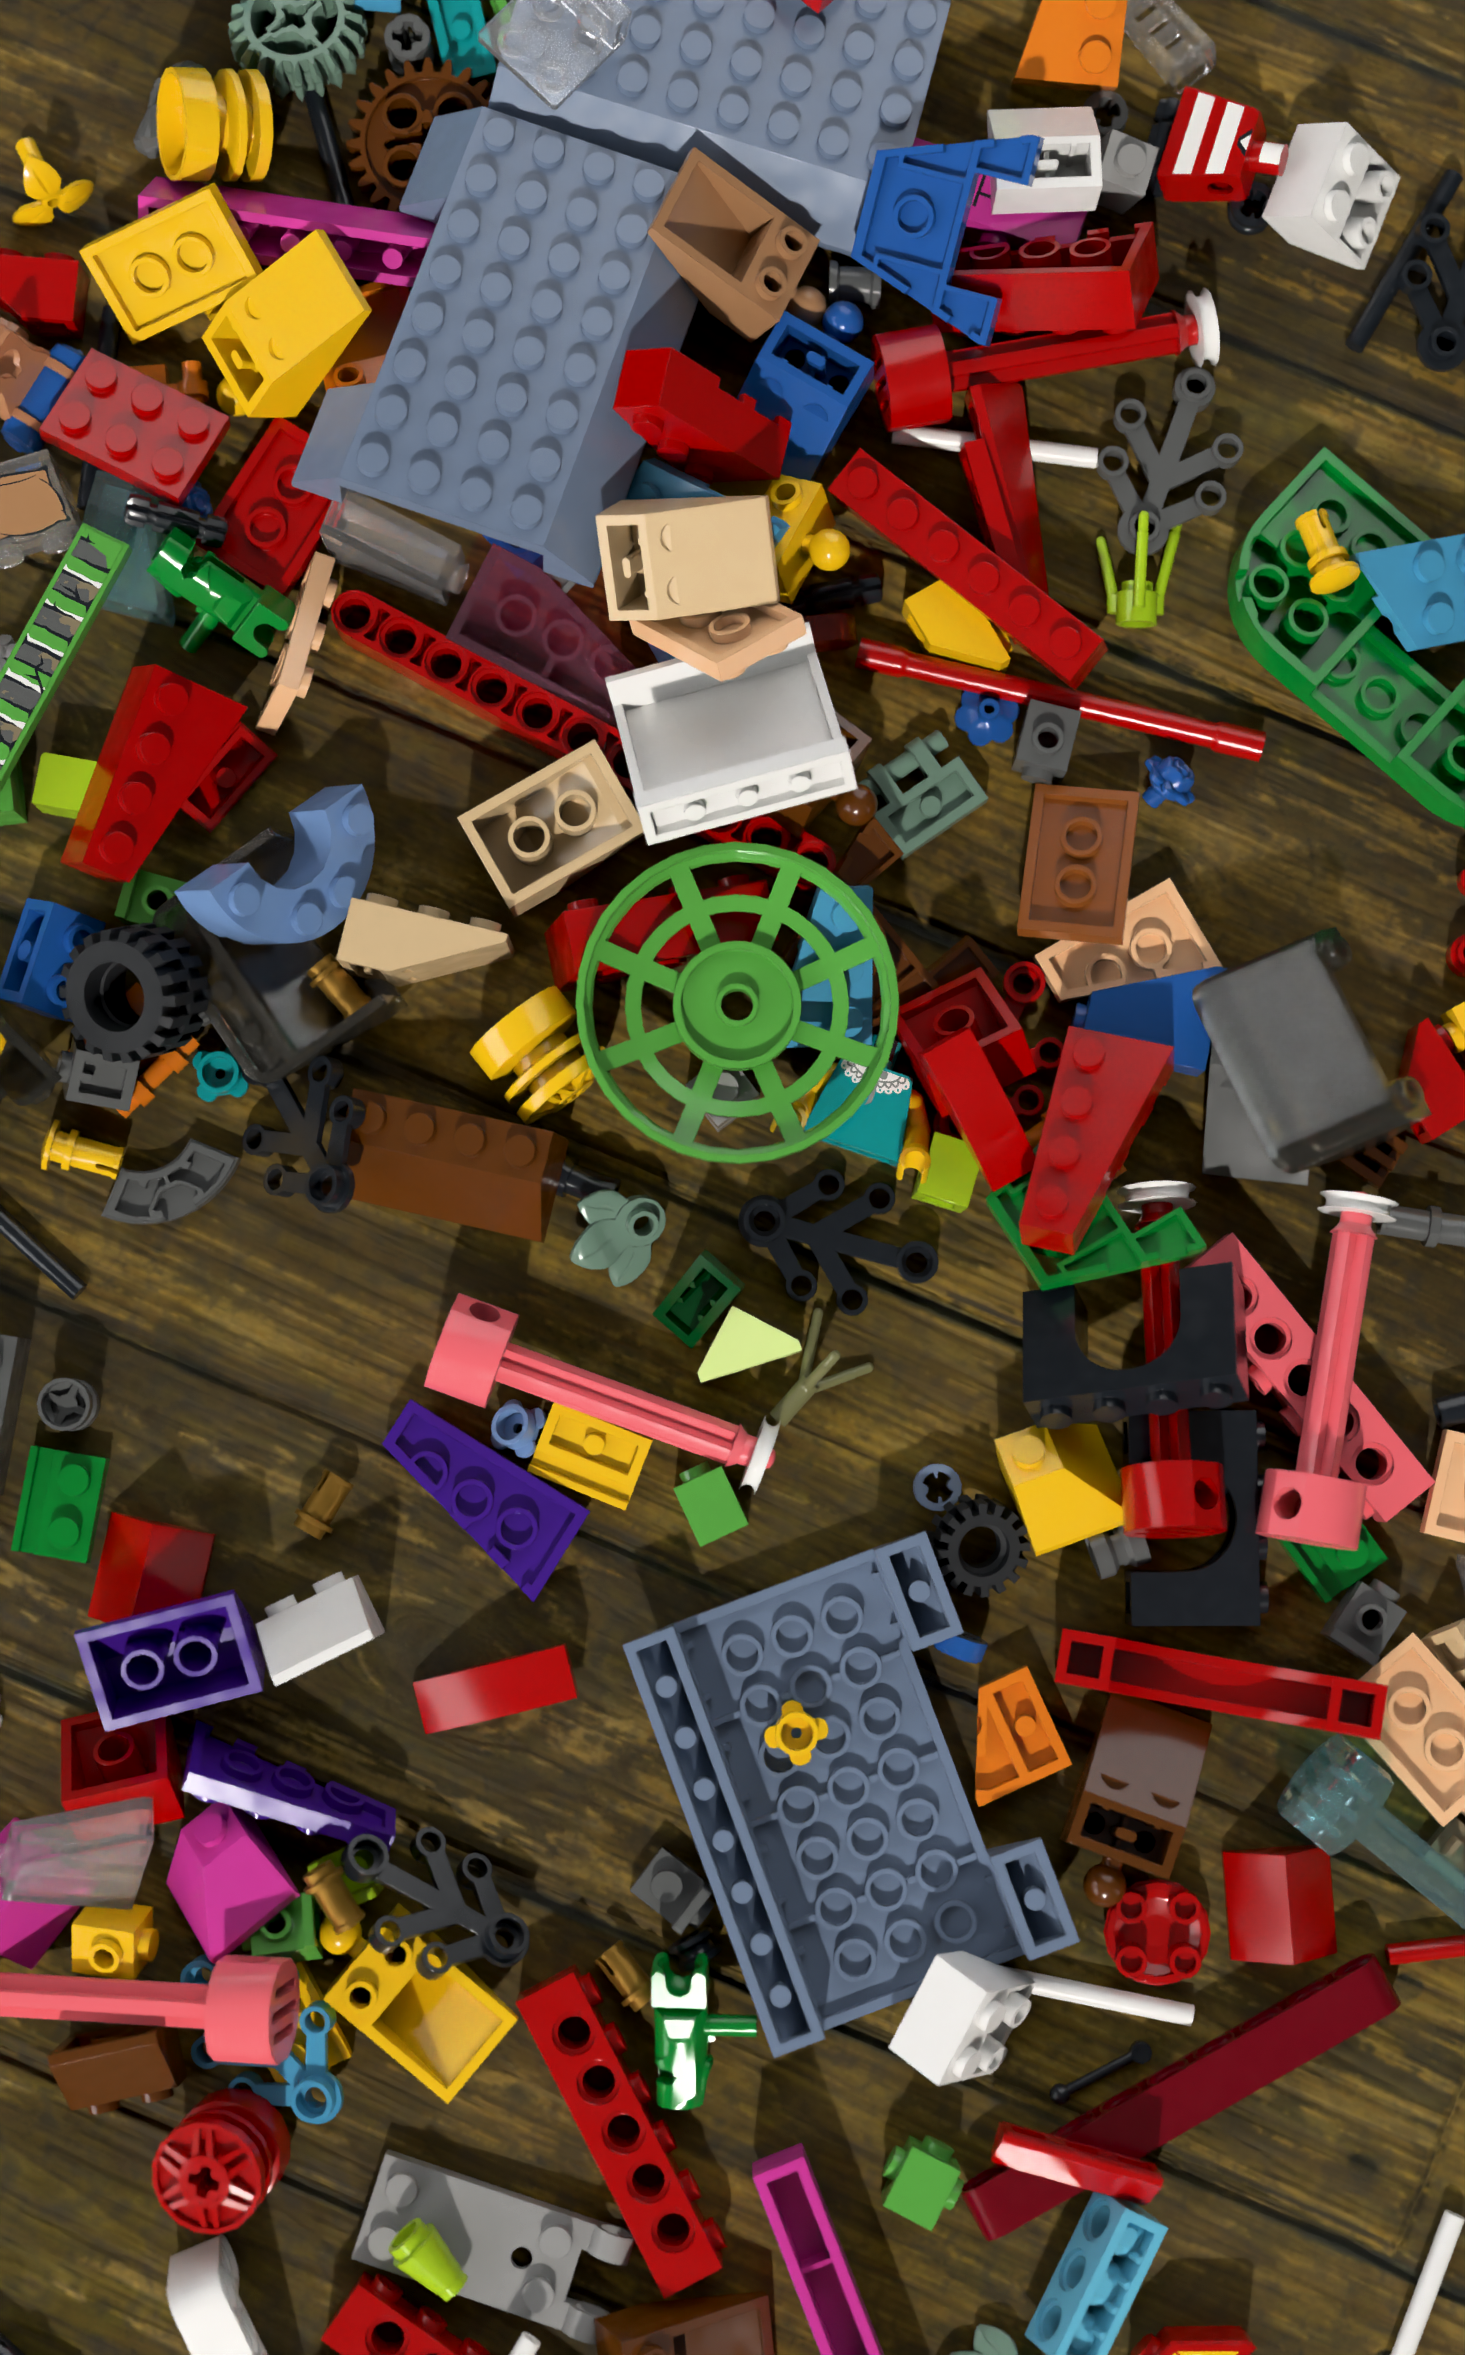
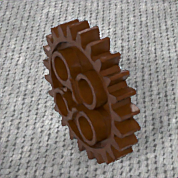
M426 57L422 72L416 73L411 63L407 60L404 61V77L398 79L391 70L387 69L385 70L388 86L383 89L375 83L370 82L368 84L374 97L372 103L357 99L356 105L365 117L364 119H350L348 122L351 130L360 136L346 141L349 152L360 155L349 162V166L353 174H365L357 184L362 193L374 191L370 202L375 209H380L389 203L387 211L400 212L399 206L409 180H396L393 178L394 171L397 166L405 162L416 164L434 117L448 114L457 109L468 110L482 106L488 108L490 98L487 99L491 91L489 82L484 79L475 86H472L473 72L469 67L465 68L456 77L454 76V66L451 60H446L441 72H435L430 57ZM403 111H413L417 114L415 122L408 128L399 129L392 126L396 115ZM389 142H396L399 144V146H394L390 150L385 148L386 144Z

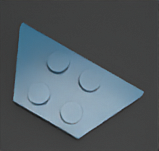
M1465 534L1359 552L1349 556L1348 561L1358 563L1360 570L1377 593L1371 599L1381 614L1391 621L1393 631L1406 652L1465 641Z

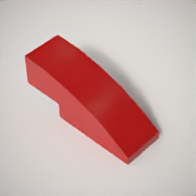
M962 1027L917 1053L939 1091L943 1105L991 1191L995 1192L1033 1170L1035 1154L971 1028Z
M566 1643L413 1682L425 1734L492 1720L575 1699L579 1696Z

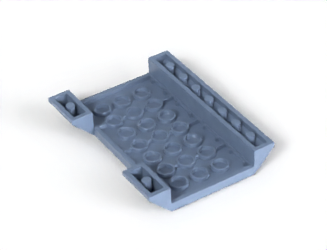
M517 0L498 63L488 108L675 172H679L689 151L696 147L820 240L819 247L851 256L877 150L913 147L951 0H833L819 14L801 0Z
M483 106L434 117L399 206L400 212L437 224L376 382L327 389L291 481L292 486L343 503L348 489L541 554L543 555V572L594 588L602 566L595 515L620 500H626L647 441L635 433L631 426L613 409L626 350L672 347L680 352L699 302L697 296L647 233L678 172Z
M926 1531L868 1549L674 1622L622 1645L774 2058L825 2039V2030L914 1997L937 1954L963 1950L995 1964H1001L1024 1954L1031 1961L1080 1942L1041 1837L986 1849L912 1653V1651L915 1652L964 1633ZM791 1700L800 1702L804 1712L813 1718H823L828 1725L826 1738L817 1741L816 1746L811 1751V1760L805 1765L793 1764L789 1754L779 1747H769L764 1738L765 1730L770 1726H774L781 1717L782 1705ZM792 1729L791 1735L794 1738L801 1736V1729Z

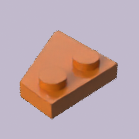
M1027 1665L978 1686L975 1800L978 1807L1072 1765Z

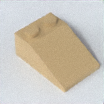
M595 739L457 817L514 917L561 892L644 834L637 811Z

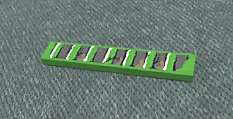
M82 523L0 672V793L133 552L129 544L85 523Z

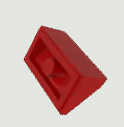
M238 721L180 809L207 832L211 833L278 755L241 721Z

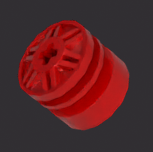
M224 2088L207 2094L160 2143L152 2162V2186L161 2207L176 2223L196 2233L218 2235L238 2228L255 2212L266 2195L282 2178L291 2158V2136L283 2116L267 2099L248 2089Z

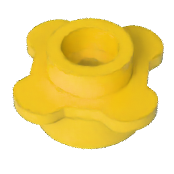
M791 1700L782 1705L781 1717L774 1726H770L765 1730L764 1738L769 1747H779L789 1754L793 1764L805 1765L811 1760V1751L816 1746L817 1741L826 1738L828 1725L823 1718H813L804 1712L800 1702ZM793 1728L801 1729L800 1737L794 1738L791 1735Z

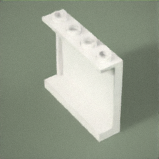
M809 622L805 623L807 634L788 644L784 651L775 655H768L747 667L740 676L724 680L723 682L678 658L605 677L634 790L636 807L648 846L857 789L849 748L838 724L816 653Z

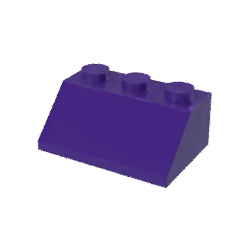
M235 1590L76 1630L74 1633L105 1732L263 1691L266 1664L252 1618Z

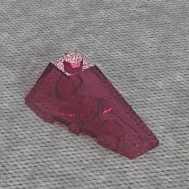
M493 542L445 638L618 728L605 677L637 668L564 591L543 572L541 567Z

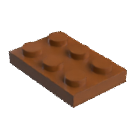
M1035 783L1017 923L1018 936L1123 945L1140 792Z

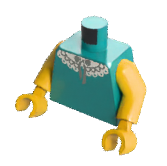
M872 1035V1045L870 1046L875 1047L878 1035ZM894 1040L889 1060L872 1093L849 1120L821 1141L895 1167L897 1166L896 1178L898 1180H902L905 1169H917L922 1175L920 1183L924 1184L927 1181L931 1164V1157L928 1154L931 1128L923 1096L918 1091L912 1089L913 1078L893 1071L902 1047L900 1042ZM840 1059L839 1063L833 1062L831 1068L815 1087L803 1097L791 1103L804 1132L821 1123L842 1105L860 1082L866 1067ZM773 1119L770 1125V1131L774 1133L777 1127L775 1119Z

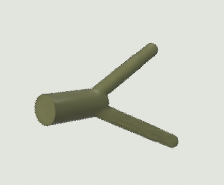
M821 1308L813 1310L799 1379L770 1412V1415L778 1423L781 1421L780 1424L784 1427L814 1393L870 1373L874 1369V1365L867 1362L823 1378L841 1357L838 1350H833L812 1372L823 1317V1310Z

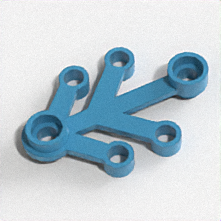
M206 1954L196 1957L183 1969L180 1983L209 1984L202 1976V1968L206 1967L213 1972L215 1964L210 1962ZM318 2000L312 2002L300 2015V2027L306 2034L305 2065L292 2050L289 2057L279 2065L213 2061L203 2051L205 2033L191 2047L193 2061L204 2069H211L218 2064L275 2068L288 2083L263 2082L257 2073L244 2071L230 2082L228 2088L239 2089L240 2082L247 2083L251 2086L254 2093L264 2097L272 2105L291 2106L295 2115L304 2122L312 2124L329 2122L339 2113L344 2102V2092L340 2081L328 2071V2032L335 2025L336 2012L326 2001ZM315 2011L322 2014L325 2019L324 2027L316 2026L312 2022L311 2012ZM312 2087H317L324 2093L326 2097L325 2102L317 2101L313 2097Z

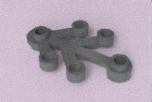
M1190 367L1183 370L1177 376L1172 388V399L1177 407L1160 454L1144 425L1146 418L1144 405L1139 400L1129 398L1121 401L1116 407L1113 416L1114 425L1118 431L1125 434L1149 483L1143 501L1139 498L1126 474L1129 457L1121 447L1108 446L1104 448L1097 459L1096 470L1098 475L1108 482L1122 510L1123 515L1118 522L1117 536L1123 548L1131 554L1136 555L1137 531L1135 530V524L1138 522L1141 511L1145 510L1149 513V524L1153 528V533L1148 538L1149 556L1158 552L1165 545L1170 529L1201 515L1213 516L1219 513L1225 504L1227 497L1225 488L1219 482L1205 481L1199 485L1194 497L1162 509L1169 490L1219 467L1222 469L1234 467L1239 462L1244 451L1243 443L1238 436L1232 433H1224L1215 439L1211 448L1179 462L1196 413L1205 410L1215 394L1216 385L1214 378L1203 368ZM1193 379L1198 380L1203 384L1204 391L1198 394L1192 393L1188 390L1186 382ZM1127 409L1133 410L1137 413L1139 420L1132 424L1126 423L1121 418L1120 413ZM1222 444L1231 445L1235 449V456L1232 458L1222 457L1218 452V446ZM1110 456L1116 457L1121 462L1122 467L1117 471L1108 470L1104 466L1103 460ZM1205 491L1215 493L1219 500L1218 504L1214 506L1206 505L1201 499V494Z

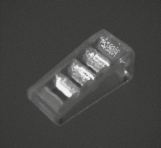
M1127 0L1125 33L1161 78L1177 94H1181L1185 86L1190 87L1215 67V42L1173 0ZM1154 4L1157 8L1140 22L1135 19V17ZM1167 20L1169 24L1153 36L1150 34L1151 31ZM1180 36L1182 40L1167 51L1165 47Z

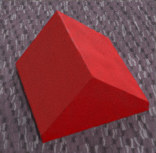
M111 1512L88 1617L107 1623L202 1598L216 1534Z
M1328 1844L1221 1851L1230 1960L1296 1965L1337 1953Z

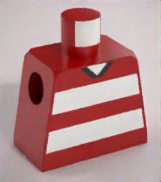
M1185 86L1157 172V178L1163 191L1164 199L1171 202L1243 201L1249 196L1256 173L1275 176L1283 175L1288 160V145L1266 141L1267 132L1262 113L1258 109Z

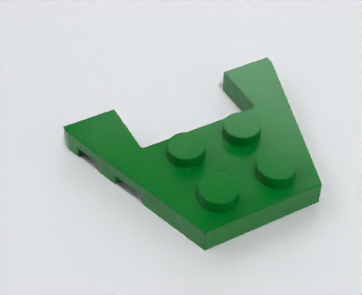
M1039 1143L1033 1149L1035 1157L1037 1154ZM1032 1170L995 1192H991L986 1197L987 1207L1042 1291L1200 1256L1207 1251L1206 1243L1181 1206L1136 1233H1131L1107 1195L1074 1255L1024 1245L1021 1243L1019 1222Z

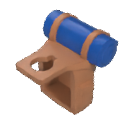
M0 317V418L5 421L0 432L4 436V440L19 453L23 452L28 455L38 456L45 443H48L41 439L39 428L85 359V356L79 349L66 344L56 343L50 351L36 346L28 340L29 335L20 326Z

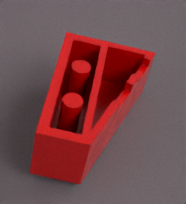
M672 347L626 350L613 409L631 426L635 433L639 434L657 451L659 457L666 460L672 467L709 484V486L713 482L780 479L792 422L781 415L776 416L774 420L763 416L755 411L757 400L746 393L740 394L738 399L719 388L721 380L719 376Z

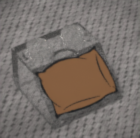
M48 449L1 462L0 569L17 566L24 561V556L41 551L46 554H57L67 551L82 523L69 480Z

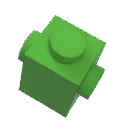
M909 2135L903 2148L895 2145L882 2171V2175L888 2178L880 2193L883 2206L932 2231L943 2208L951 2210L954 2207L964 2185V2180L958 2178L961 2170L957 2159L952 2157L954 2150L944 2142L929 2135H925L923 2142Z

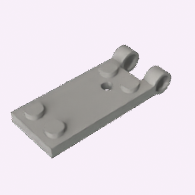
M389 2149L387 2150L351 2259L415 2280L393 2265L394 2257L388 2251V2247L395 2235L407 2223L415 2218H420L425 2224H434L461 2266V2270L468 2276L467 2282L456 2295L562 2330L567 2336L580 2342L597 2345L594 2319L610 2313L597 2305L566 2296L581 2249L611 2264H628L635 2243L629 2230ZM525 2247L531 2252L532 2262L529 2265L521 2267L514 2263L512 2252L516 2248Z

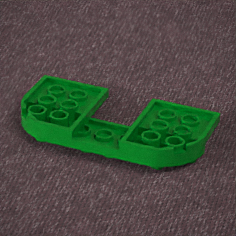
M1323 447L1261 514L1234 555L1227 583L1228 605L1234 627L1246 649L1264 669L1421 805L1443 820L1465 828V678L1451 693L1373 625L1382 614L1371 599L1377 593L1362 571L1352 584L1339 591L1324 595L1311 592L1309 582L1313 575L1310 574L1307 567L1310 558L1300 532L1295 526V521L1300 515L1312 509H1316L1317 512L1320 508L1327 510L1328 519L1338 544L1347 549L1349 556L1359 552L1432 539L1326 447Z

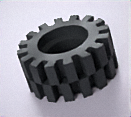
M975 1493V1499L970 1498L967 1494L959 1496L960 1504L955 1506L949 1501L942 1506L947 1512L946 1515L941 1518L935 1514L931 1522L937 1528L935 1532H927L942 1576L955 1590L958 1588L963 1594L971 1597L973 1592L980 1597H990L989 1589L992 1588L1000 1594L1007 1590L1003 1584L1005 1580L1009 1579L1015 1584L1020 1578L1014 1572L1017 1566L1026 1569L1029 1560L1022 1554L1023 1551H1030V1541L1023 1536L1028 1533L1027 1529L1018 1520L1019 1517L995 1498L991 1500L986 1495ZM975 1527H988L992 1529L996 1536V1547L993 1554L982 1563L970 1564L965 1562L960 1554V1543L964 1535Z

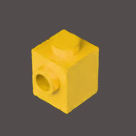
M91 1898L72 1923V1972L114 1979L135 1980L147 1962L154 1960L158 1951L159 1931L158 1929H153V1907Z

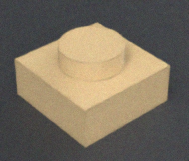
M1465 1618L1433 1630L1421 1639L1423 1644L1458 1682L1465 1680Z

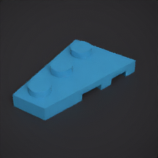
M869 885L849 886L873 915V888ZM816 887L806 919L815 925L829 941L834 952L864 939L856 923L841 905L819 887ZM800 936L797 945L798 952L792 971L819 960L816 952ZM873 959L844 972L849 997L848 1026L844 1037L867 1045H872ZM826 980L800 992V1020L829 1031L832 1022L833 1002L829 980ZM791 1040L786 1048H803L808 1046Z

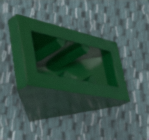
M705 1249L652 1315L692 1349L745 1289L746 1284Z

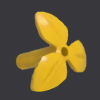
M25 137L16 143V150L24 165L23 183L26 194L37 200L21 206L13 214V223L21 226L48 224L54 218L53 208L58 207L65 213H71L88 200L94 189L92 181L77 180L61 189V177L49 163L44 161L35 140Z

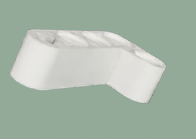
M222 2234L170 2256L167 2298L171 2313L191 2355H268L238 2294L239 2270L230 2243Z

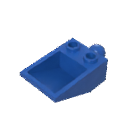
M837 301L826 309L822 319L825 333L784 311L780 321L776 323L759 352L736 398L738 399L740 394L746 393L757 400L755 411L770 420H774L776 416L781 415L792 422L781 470L782 475L812 482L815 480L874 380V362L842 344L855 340L860 335L864 324L860 309L849 301ZM796 354L803 357L805 362L801 368L797 369L789 364L786 359ZM843 380L848 384L843 395L835 391L831 386L834 381Z

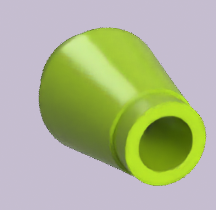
M420 2218L411 2220L395 2235L388 2247V2251L394 2257V2266L439 2295L444 2301L453 2298L467 2282L468 2276L461 2270V2266L433 2223L425 2224Z

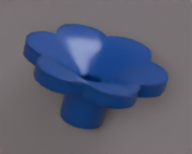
M968 691L962 693V706L956 711L954 721L960 730L967 732L969 741L975 746L982 747L990 743L991 740L998 743H1004L1009 740L1013 733L1012 723L1019 716L1018 704ZM990 708L993 712L986 713L984 709Z

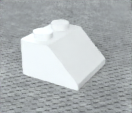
M342 1571L313 1584L316 1595L300 1603H297L294 1595H291L264 1608L268 1618L255 1625L275 1687L385 1633L359 1575L345 1580Z

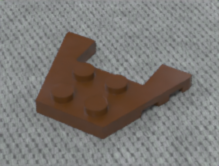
M873 817L868 823L861 825L832 873L848 886L867 885L904 853L877 819ZM873 904V917L886 938L895 965L899 1007L979 967L983 969L989 980L1000 974L975 941L968 935L926 969ZM796 932L781 954L791 968L798 952L797 945L800 939V935ZM874 960L872 974V1028L880 1025L882 1005L879 976Z

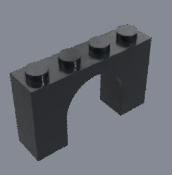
M1233 1262L1179 1269L1181 1318L1178 1333L1172 1344L1162 1355L1150 1363L1132 1369H1109L1089 1360L1088 1311L1075 1285H1067L1045 1291L1039 1289L1023 1292V1403L1036 1427L1064 1429L1074 1423L1097 1420L1101 1422H1117L1127 1416L1150 1413L1164 1416L1173 1414L1181 1409L1204 1406L1218 1409L1227 1407L1234 1402L1249 1401L1244 1288Z
M1257 1410L1188 1411L1191 1460L1219 1462L1224 1467L1225 1499L1229 1514L1227 1533L1215 1554L1198 1566L1182 1570H1124L1125 1623L1130 1626H1261L1260 1613L1268 1612L1269 1591L1267 1582L1260 1581L1259 1560L1267 1559L1268 1537L1255 1534L1264 1480V1474H1258L1257 1453L1265 1452V1424L1263 1421H1257ZM1149 1414L1127 1416L1122 1419L1123 1464L1132 1465L1151 1462Z

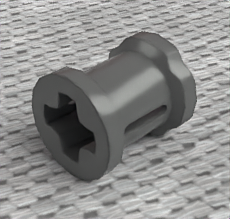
M409 13L401 14L394 21L388 23L384 38L386 47L389 50L390 65L396 74L400 77L405 76L404 61L407 60L411 62L416 73L422 72L426 57H430L432 64H434L435 56L433 46L430 43V30L419 16ZM408 27H412L413 33H409ZM408 44H412L411 50L407 51Z
M830 260L828 307L837 301H849L851 303L870 304L871 309H880L881 277L866 267L840 266L838 261Z

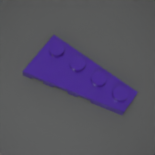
M413 1399L409 1400L382 1443L419 1484L487 1552L488 1556L535 1602L591 1511Z
M196 1719L189 1737L182 1791L192 1793L194 1797L206 1803L221 1802L243 1809L252 1817L258 1819L272 1818L295 1825L297 1829L306 1834H324L346 1841L347 1844L358 1835L371 1834L380 1838L385 1843L389 1853L395 1839L396 1809L334 1781L327 1783L325 1788L315 1784V1780L306 1772V1768L288 1760L284 1765L275 1766L255 1756L257 1746L237 1738L233 1746L210 1736L214 1727Z

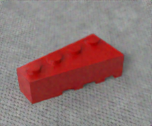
M1151 221L1134 224L1135 234L1115 237L1109 236V228L1087 230L1086 239L1060 244L1056 241L1055 235L1037 237L1015 251H1010V245L1007 242L960 248L951 285L1002 299L994 332H1002L1008 336H1018L1029 331H1052L1057 335H1069L1079 330H1102L1107 334L1124 333L1130 329L1137 328L1160 279L1154 223ZM932 313L933 324H937L941 333H953L959 337H967L965 333Z
M157 664L132 667L60 862L106 882L130 883L248 707Z
M747 874L720 879L718 881L719 887L700 889L699 883L696 882L703 900L715 896L733 894L759 896L768 899L770 896L767 879L749 881ZM674 886L668 889V895L649 897L648 892L636 902L615 927L608 942L638 955L643 944L654 930L671 915L683 909ZM596 898L571 902L567 904L568 911H563L544 933L554 984L561 992L575 990L574 984L578 981V972L587 942L601 915L610 904L599 905ZM728 912L714 914L710 918L721 943L728 941L752 942L762 915L746 912ZM690 924L682 928L666 942L653 960L654 962L670 969H675L687 964L686 957L696 956L701 952ZM777 934V937H776V939H775L774 944L779 941V936H778V934ZM600 962L596 973V980H599L601 985L620 981L622 977L629 976V974Z
M1073 1026L1068 1027L1019 1222L1022 1244L1071 1255L1076 1253L1106 1197L1107 1189L1117 1171H1120L1134 1139L1141 1126L1145 1125L1153 1110L1155 1100L1163 1086H1166L1174 1071L1173 1046Z

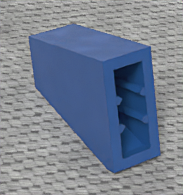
M1216 966L1092 991L1086 999L1085 1005L1076 1004L1071 1026L1173 1046L1174 1072L1198 1077L1206 1069L1214 1032L1216 1011L1219 1009L1227 968Z

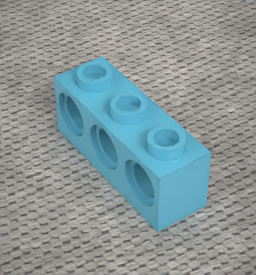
M1093 2191L1024 2335L1046 2355H1108L1168 2227L1133 2202Z

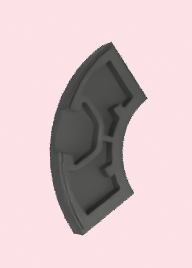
M190 1138L181 1154L163 1167L149 1171H134L121 1168L101 1216L118 1222L140 1225L159 1224L185 1217L209 1203L221 1192L236 1172L242 1159Z

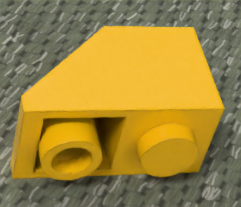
M938 580L904 600L902 615L926 655L1002 673L1007 671L1011 660L1008 653L1013 650L1008 636L996 625L992 626L983 614L943 582Z

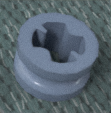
M930 1464L923 1467L916 1474L913 1481V1492L916 1500L923 1507L932 1511L945 1510L942 1506L949 1501L954 1505L961 1495L962 1483L959 1475L951 1467L944 1464ZM938 1472H942L949 1477L946 1487L951 1493L945 1501H942L941 1497L938 1496L937 1503H934L925 1497L929 1488L923 1482L930 1473H932L934 1478H937Z

